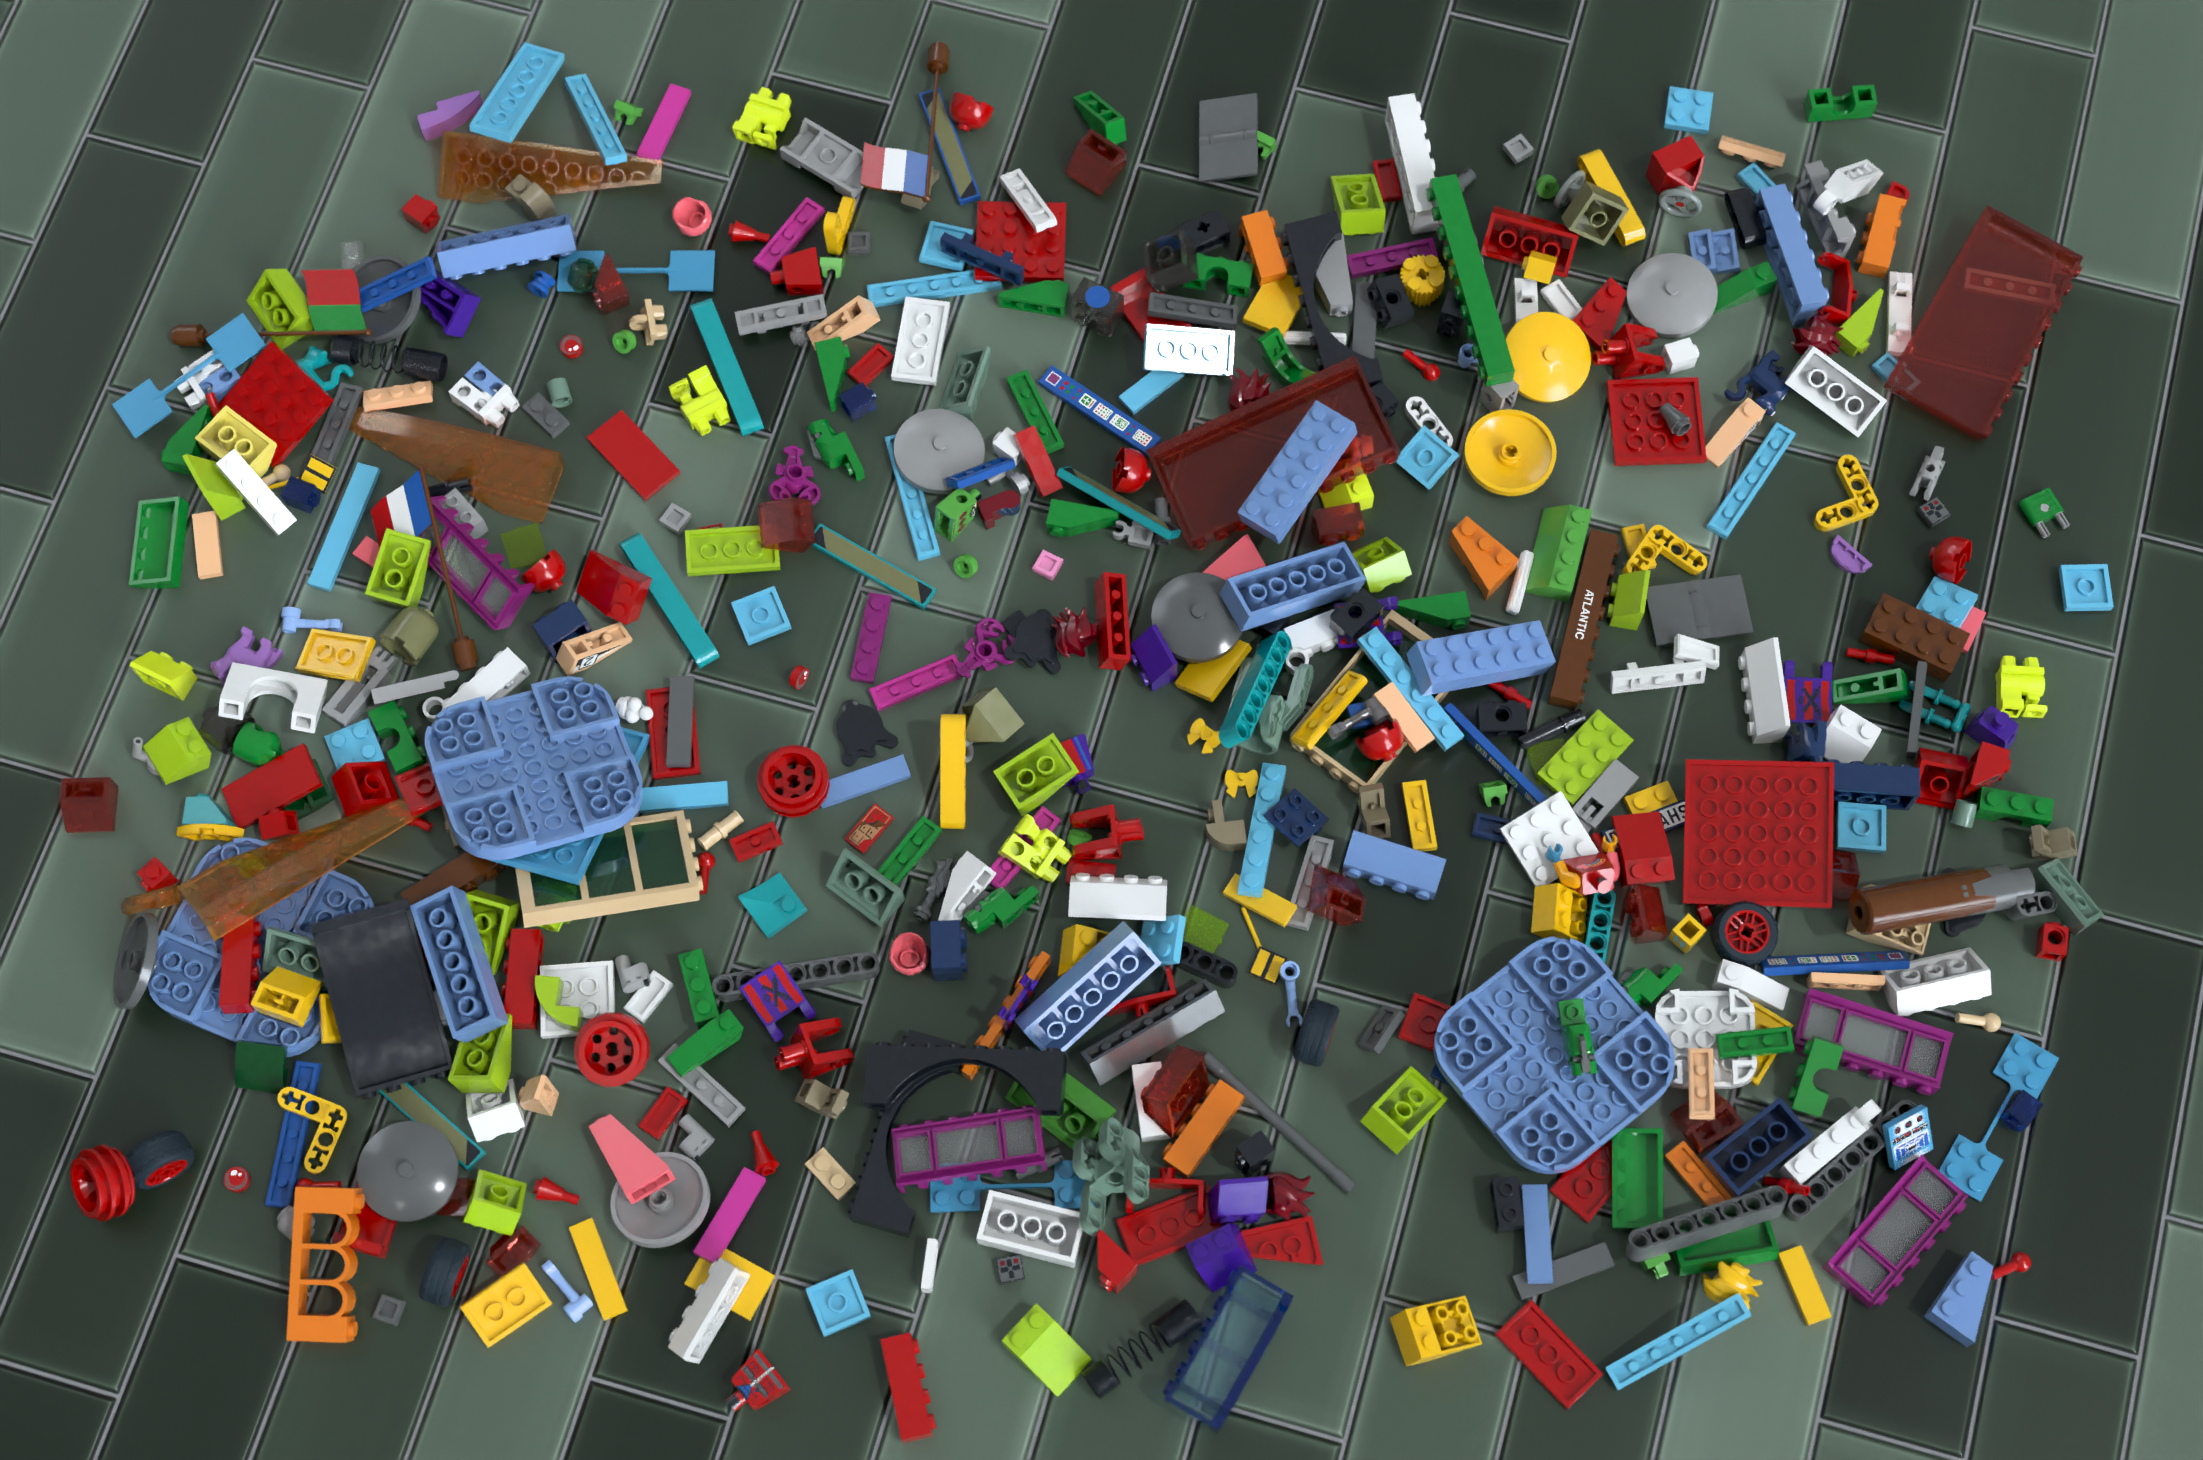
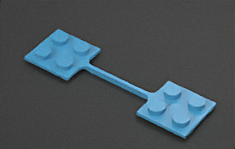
M573 251L570 255L559 256L558 292H601L603 277L608 273H665L669 276L668 291H713L715 251H671L670 265L667 268H605L604 251Z
M244 313L206 338L214 351L212 356L162 391L158 390L149 378L112 404L134 438L139 437L173 413L165 400L166 395L215 360H220L226 369L231 372L267 346Z
M2014 1033L1992 1073L2006 1081L2010 1086V1090L1980 1143H1974L1958 1134L1939 1169L1944 1176L1965 1194L1979 1202L1983 1199L2003 1162L2001 1158L1986 1149V1142L2013 1092L2021 1090L2037 1099L2059 1060L2055 1055L2017 1033Z
M1066 1160L1054 1165V1179L1049 1183L984 1184L980 1180V1174H978V1180L968 1181L967 1176L953 1178V1184L944 1185L942 1180L931 1181L930 1213L980 1211L981 1192L983 1190L1051 1188L1055 1193L1056 1207L1080 1209L1081 1191L1086 1179H1081L1076 1175L1072 1166L1073 1160ZM945 1163V1164H939V1168H941V1167H947V1166L960 1165V1164H966V1163Z

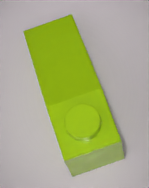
M1881 288L1841 326L1843 330L1835 333V337L1841 343L1839 348L1851 358L1858 352L1862 354L1870 345L1868 341L1873 332L1884 292Z

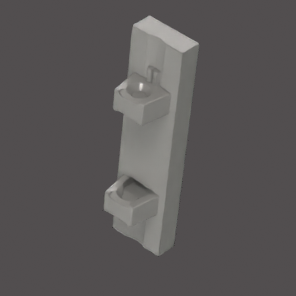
M823 294L735 312L739 335L755 332L762 334L766 333V330L798 323L802 325L810 324V321L828 317Z

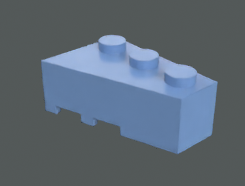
M1973 1251L1968 1253L1961 1260L1924 1317L1965 1347L1975 1343L1994 1266Z

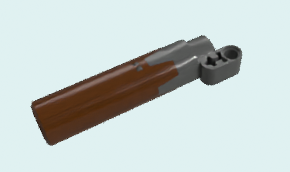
M1995 864L1855 889L1849 898L1848 913L1851 923L1857 932L1862 935H1869L2005 910L2006 916L2013 921L2035 918L2053 912L2057 908V899L2049 891L2035 893V880L2029 868L2010 871L2004 864Z

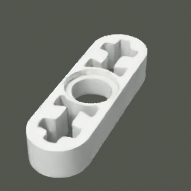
M1421 397L1409 398L1406 402L1405 414L1419 431L1423 427V422L1432 421L1435 424V428L1430 431L1435 435L1439 431L1438 437L1442 441L1446 440V444L1452 447V435ZM1412 405L1415 407L1420 406L1419 412L1416 409L1411 410Z

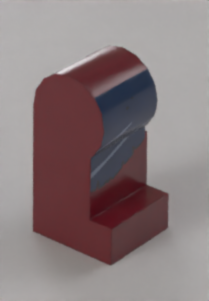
M1007 490L977 502V510L986 530L995 527V520L1005 515H1016L1021 508L1020 496L1014 490Z

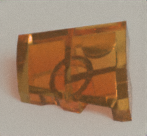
M176 884L127 897L121 905L122 913L130 915L151 908L161 909L182 903L178 886Z

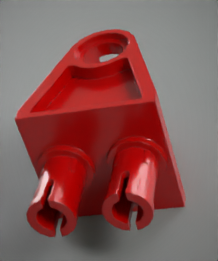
M1625 323L1610 340L1605 339L1602 342V351L1595 350L1592 353V363L1594 365L1608 364L1612 366L1615 380L1653 375L1666 368L1662 356L1638 352L1637 348L1650 346L1653 344V340L1658 339L1654 328Z
M1114 804L1069 815V821L1073 828H1109L1111 831L1108 833V838L1073 846L1072 856L1076 860L1123 859V842L1144 840L1143 825H1141L1140 817L1119 820Z
M840 1018L799 1024L790 1040L791 1045L779 1047V1055L774 1057L776 1069L781 1071L798 1065L804 1079H812L853 1062L855 1057L850 1048L818 1054L811 1044L840 1031L839 1028L842 1027Z

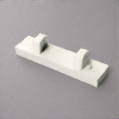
M1020 168L1000 176L1001 184L1037 233L1057 225L1056 217Z
M1890 271L1887 288L1886 353L1889 352L1892 356L1909 357L1911 354L1912 273Z
M1514 278L1515 324L1530 314L1538 313L1537 281ZM1521 301H1532V303H1521Z
M1673 658V664L1645 668H1638L1636 662L1627 663V670L1611 672L1610 690L1612 694L1704 683L1706 664L1704 660L1684 663V660Z

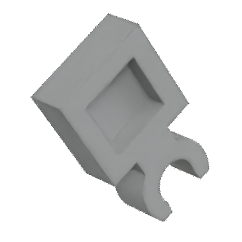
M1116 521V527L1123 529V531L1120 533L1113 532L1114 539L1123 540L1127 538L1128 545L1150 550L1154 536L1153 531L1136 521L1132 522V526H1127L1124 521Z

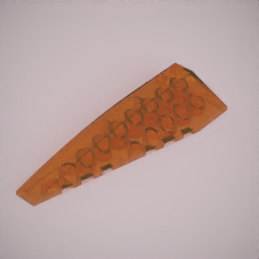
M444 131L438 197L477 203H487L490 200H513L506 193L505 187L519 174L531 183H537L547 195L661 183L664 160L627 155L626 162L605 165L599 151L513 139L512 143H508L484 135Z
M358 407L349 428L350 431L368 441L371 440L384 450L391 451L404 461L411 462L415 467L423 464L426 467L424 472L444 483L445 480L451 482L469 477L471 480L469 484H472L473 490L465 493L474 497L475 500L491 506L493 510L499 513L540 524L543 523L565 466L561 453L456 425L373 409L365 412L364 408Z
M402 797L222 860L181 884L177 889L213 941H216L424 813L411 816Z

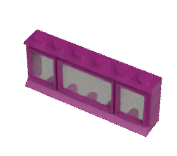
M444 495L431 497L452 588L460 598H463L471 606L475 613L479 614L486 621L490 628L493 630L509 628L535 585L533 583L520 585L516 581L519 571L514 568L505 570L500 565L504 556L499 553L489 554L485 550L489 544L488 540L485 538L473 539L469 535L474 528L473 525L470 523L458 524L454 519L459 512L455 508H442L447 499ZM430 526L420 536V538L431 541L427 565L433 568L445 582L433 527Z
M1810 988L1803 998L1793 1036V1044L1796 1053L1806 1057V1054H1803L1804 1045L1807 1039L1811 1040L1812 1035L1841 1043L1844 1049L1839 1065L1844 1066V1069L1850 1072L1861 1071L1867 1073L1870 1078L1876 1080L1886 1079L1892 1081V1084L1898 1087L1906 1088L1908 1086L1915 1088L1916 1092L1923 1095H1934L1940 1089L1954 1033Z
M1024 1105L1016 1110L999 1109L995 1113L990 1114L974 1113L970 1117L965 1118L953 1116L947 1118L946 1121L939 1122L927 1120L920 1125L914 1126L902 1124L897 1128L891 1129L896 1185L900 1193H905L906 1185L917 1184L920 1189H926L929 1187L928 1182L942 1180L944 1185L953 1184V1178L967 1176L968 1181L978 1180V1174L989 1172L992 1173L993 1177H1001L1003 1175L1002 1170L1015 1168L1017 1173L1023 1174L1027 1172L1028 1166L1041 1165L1043 1171H1048L1041 1115H1038L1033 1105Z
M1922 1154L1822 1268L1867 1308L1870 1309L1875 1304L1881 1306L1889 1296L1886 1291L1891 1286L1896 1288L1905 1278L1902 1275L1906 1268L1911 1270L1919 1262L1920 1258L1917 1255L1922 1249L1927 1252L1936 1242L1933 1238L1938 1231L1942 1234L1952 1222L1948 1219L1953 1213L1958 1216L1967 1206L1964 1201L1969 1195L1965 1194L1930 1164Z

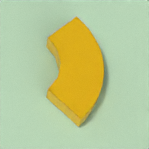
M189 824L177 827L176 835L197 842L202 840L232 842L233 839L244 836V829L219 824Z

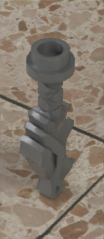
M952 858L935 861L937 870L931 877L927 878L929 882L928 887L925 889L927 895L923 903L914 909L913 916L919 921L926 922L927 919H930L932 903L935 899H939L940 895H944V891L946 892L950 880V867L954 863Z

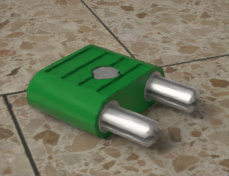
M2050 488L2035 493L2018 503L2031 526L2036 527L2043 538L2050 535L2044 523L2053 518L2057 519L2063 529L2070 526L2063 514L2065 510Z

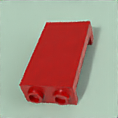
M1149 266L1110 287V298L1143 343L1145 324L1192 327L1190 323L1186 324L1184 321L1147 316L1149 293L1164 294L1153 280V272Z
M365 1202L361 1213L355 1214L359 1220L360 1231L357 1239L349 1247L354 1251L385 1259L398 1221L381 1216ZM345 1221L342 1224L340 1233L335 1232L332 1240L333 1243H338L345 1237L347 1231Z

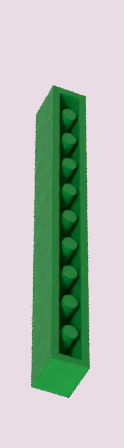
M1457 174L1430 179L1429 188H1426V197L1428 202H1432V218L1434 221H1437L1439 226L1437 227V234L1439 240H1443L1444 258L1449 260V276L1451 280L1454 279L1456 284L1454 292L1456 299L1461 301L1460 313L1462 319H1466L1467 337L1472 339L1473 342L1472 355L1479 363L1477 367L1479 378L1484 380L1485 387L1512 382L1515 373Z

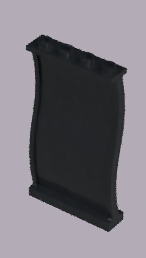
M408 898L310 924L356 1097L361 1096L362 1100L376 1097V1092L386 1089L387 1093L401 1090L402 1084L410 1082L411 1086L425 1083V1078L435 1075L436 1079L449 1076L453 1063Z

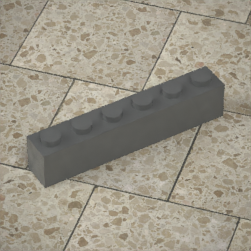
M1204 979L1080 1053L1089 1073L1100 1086L1125 1070L1132 1068V1065H1136L1147 1057H1151L1164 1047L1173 1044L1186 1034L1215 1019L1218 1015L1224 1013L1225 1010L1216 989Z

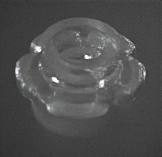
M794 325L790 332L791 340L794 345L798 344L802 347L804 343L808 342L807 333L802 325L798 327Z

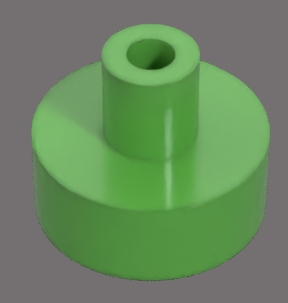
M1543 175L1536 182V190L1540 197L1550 199L1558 193L1559 184L1554 176Z
M620 330L613 336V346L620 353L626 354L636 347L635 335L629 330Z
M962 554L955 559L953 564L956 574L965 579L970 578L978 570L977 560L970 554Z
M1076 829L1070 830L1067 842L1073 846L1092 841V835Z

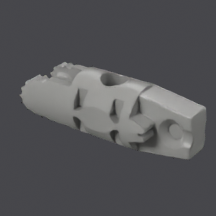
M1935 446L1931 456H1925L1910 490V495L1915 496L1919 491V487L1922 486L1927 488L1924 492V500L1929 501L1945 465V461L1942 460L1944 448Z

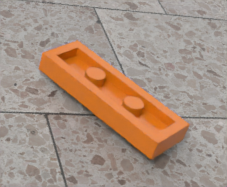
M1684 1140L1664 1156V1159L1705 1207L1732 1199L1731 1195Z

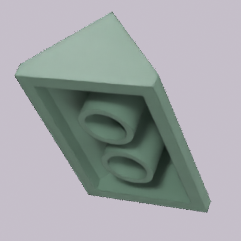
M984 346L958 353L939 409L951 410L965 416L970 421L973 420L992 364L990 347Z
M846 848L843 849L825 885L880 927L887 923L905 900L902 889Z
M2058 858L2041 865L2033 873L2035 888L2038 892L2049 891L2054 894L2057 899V908L2054 911L2063 923L2069 927L2074 936L2104 916L2102 911Z
M269 926L267 928L262 971L271 973L278 966L323 982L321 988L327 990L314 939Z

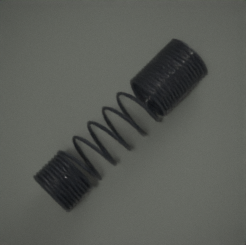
M335 335L331 342L330 358L335 363L354 366L359 362L363 368L368 367L370 364L372 369L377 370L382 367L385 372H389L393 368L396 374H400L404 370L406 376L437 382L443 381L447 373L448 358L445 353L409 348L407 346L403 354V368L400 372H397L394 367L398 356L397 345L392 350V366L386 370L383 367L387 352L386 343H383L381 347L380 365L374 368L371 362L376 349V342L374 340L370 344L369 363L366 366H363L360 361L365 345L363 338L358 341L356 337ZM373 343H374L373 353H372V356H371V349H372V345H373ZM384 345H385L384 356H383V359H382L383 348H384Z
M1186 1299L1181 1300V1302L1149 1324L1155 1342L1144 1331L1140 1330L1138 1334L1144 1349L1135 1340L1128 1339V1345L1134 1358L1121 1346L1117 1347V1351L1123 1365L1111 1354L1106 1355L1113 1374L1100 1359L1093 1366L1091 1365V1367L1082 1371L1085 1380L1099 1399L1106 1396L1118 1385H1121L1111 1365L1109 1356L1129 1377H1132L1119 1348L1132 1359L1139 1369H1142V1366L1134 1353L1130 1341L1153 1362L1141 1333L1154 1344L1161 1354H1164L1151 1325L1154 1326L1159 1336L1169 1348L1174 1347V1345L1203 1325L1199 1315Z

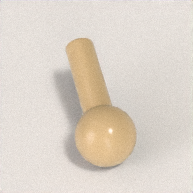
M279 464L274 467L271 474L261 480L267 486L276 481L283 482L290 478L291 470L287 465Z
M1956 1013L1955 1016L1956 1022L1982 1026L1987 1032H1995L2001 1026V1019L1995 1013H1987L1984 1016Z

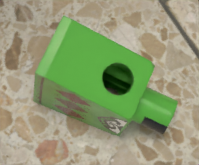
M962 488L952 492L936 506L934 530L949 542H952L974 519L977 502L982 498L981 493L975 488H971L968 492Z

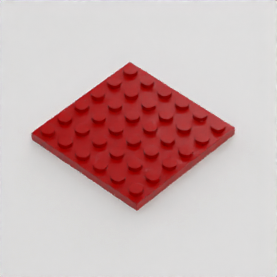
M1686 759L1683 904L1731 905L1736 902L1750 901L1766 907L1832 908L1834 762Z

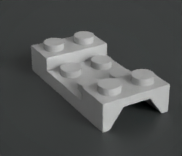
M806 117L802 122L799 134L791 144L780 148L783 160L798 169L802 166L832 184L835 191L843 196L856 198L864 188L860 184L863 151Z
M1821 160L1806 164L1804 169L1808 179L1796 185L1795 188L1824 252H1830L1844 258L1856 235L1855 227L1852 223L1850 224L1847 216L1839 218L1836 207H1833L1824 216L1813 207L1815 201L1825 191L1824 186L1830 179V173L1828 168L1824 167Z

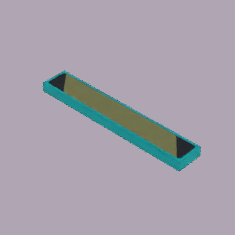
M1070 466L1059 468L1057 472L1059 478L1167 540L1179 537L1181 530Z
M821 523L807 541L808 545L923 610L926 609L937 592L934 587Z
M408 1083L402 1084V1089L395 1092L387 1093L386 1089L379 1091L411 1121L428 1124L444 1134L453 1145L459 1163L469 1172L485 1156L486 1152Z

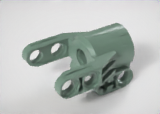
M1245 657L1240 665L1229 709L1253 657ZM1302 663L1295 669L1287 701H1283V697L1280 695H1269L1251 737L1238 744L1239 747L1262 755H1272L1277 752L1283 731H1287L1304 711L1314 674L1311 664Z
M1110 1117L1099 1127L1098 1142L1091 1138L1082 1137L1074 1143L1073 1170L1078 1177L1086 1179L1081 1191L1080 1225L1088 1235H1094L1105 1225L1106 1197L1108 1195L1126 1192L1127 1197L1134 1204H1140L1148 1198L1150 1167L1142 1154H1140L1139 1136L1134 1131L1123 1127L1114 1117Z

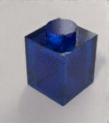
M863 382L839 395L841 406L852 422L876 409V395L871 388L867 389Z
M290 476L281 493V497L286 505L311 514L314 507L319 505L321 494L316 485Z
M2022 1089L2013 1098L2000 1118L2004 1120L2007 1127L2014 1131L2018 1130L2021 1133L2028 1127L2044 1104Z

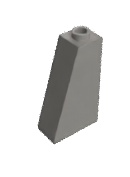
M1343 232L1341 240L1335 241L1325 254L1314 280V285L1329 316L1336 315L1337 317L1352 314L1353 308Z

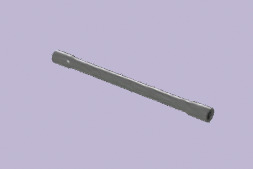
M1210 1051L1201 1059L1200 1063L1244 1095V1101L1330 1176L1331 1180L1348 1194L1356 1186L1357 1182L1323 1155L1231 1073Z

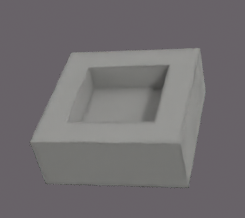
M1522 134L1504 143L1502 148L1515 165L1534 152V148Z
M671 503L659 522L680 535L691 520L692 515L676 504Z

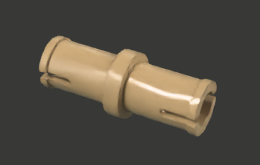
M734 810L721 822H715L713 828L700 838H697V841L707 851L720 839L727 838L728 833L743 823L744 820Z

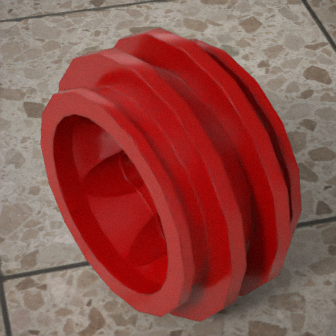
M799 745L784 746L771 752L761 763L757 775L760 796L766 806L776 814L790 818L807 816L817 810L827 798L830 787L827 766L820 755L808 747ZM797 765L795 769H790L788 766ZM810 769L813 771V774L806 776L804 772ZM781 772L782 777L780 779H775L777 773ZM793 783H799V786L796 788H791L790 786ZM777 789L783 790L781 796L775 793Z
M606 1012L590 1019L580 1029L574 1043V1058L579 1070L589 1081L603 1087H618L632 1081L644 1070L650 1056V1041L644 1027L635 1018L621 1012ZM611 1027L618 1028L617 1035L610 1033ZM595 1034H599L602 1037L600 1043L594 1042L593 1037ZM628 1036L632 1041V1045L630 1046L628 1045L627 1040L625 1039ZM611 1042H615L618 1044L616 1048L619 1051L618 1054H613L611 1052ZM595 1052L599 1053L601 1057L598 1062L592 1056ZM625 1055L632 1057L630 1064L624 1062ZM609 1063L615 1064L616 1069L614 1072L608 1071L607 1065Z
M105 1144L95 1146L93 1149L89 1148L80 1151L77 1158L71 1164L70 1181L74 1198L81 1211L87 1217L95 1218L100 1222L109 1220L111 1217L124 1215L128 1207L132 1205L135 1196L134 1179L125 1156L120 1150L110 1148Z

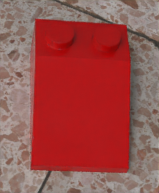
M590 550L576 592L606 616L628 625L639 619L652 578L601 553Z
M1660 812L1612 816L1613 832L1617 837L1616 852L1618 853L1621 869V888L1669 883L1675 880L1672 855Z

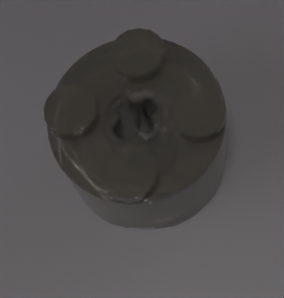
M219 704L215 708L209 707L202 715L204 721L198 732L202 738L218 751L230 754L233 752V745L241 728L247 722L252 721L256 723L255 719L246 711L243 720L218 716Z

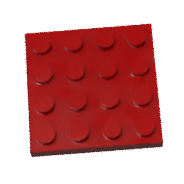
M978 201L977 247L1000 257L1005 250L1013 253V263L1024 267L1023 282H1042L1046 280H1061L1064 282L1066 203L1045 202L1056 217L1057 225L1037 233L1015 202ZM975 267V280L1009 282Z
M270 341L219 403V407L222 410L227 405L277 444L270 463L272 467L283 463L334 399L275 342Z
M1698 377L1607 380L1606 387L1614 466L1706 463L1707 456ZM1670 403L1690 418L1692 425L1685 434L1681 436L1672 434L1659 412L1664 404Z

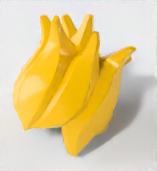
M1723 1262L1718 1263L1719 1273L1713 1279H1710L1705 1273L1702 1274L1704 1292L1709 1299L1721 1303L1739 1293L1747 1308L1750 1309V1300L1747 1294L1759 1297L1752 1286L1761 1285L1762 1281L1749 1276L1750 1270L1738 1262H1733L1728 1266Z

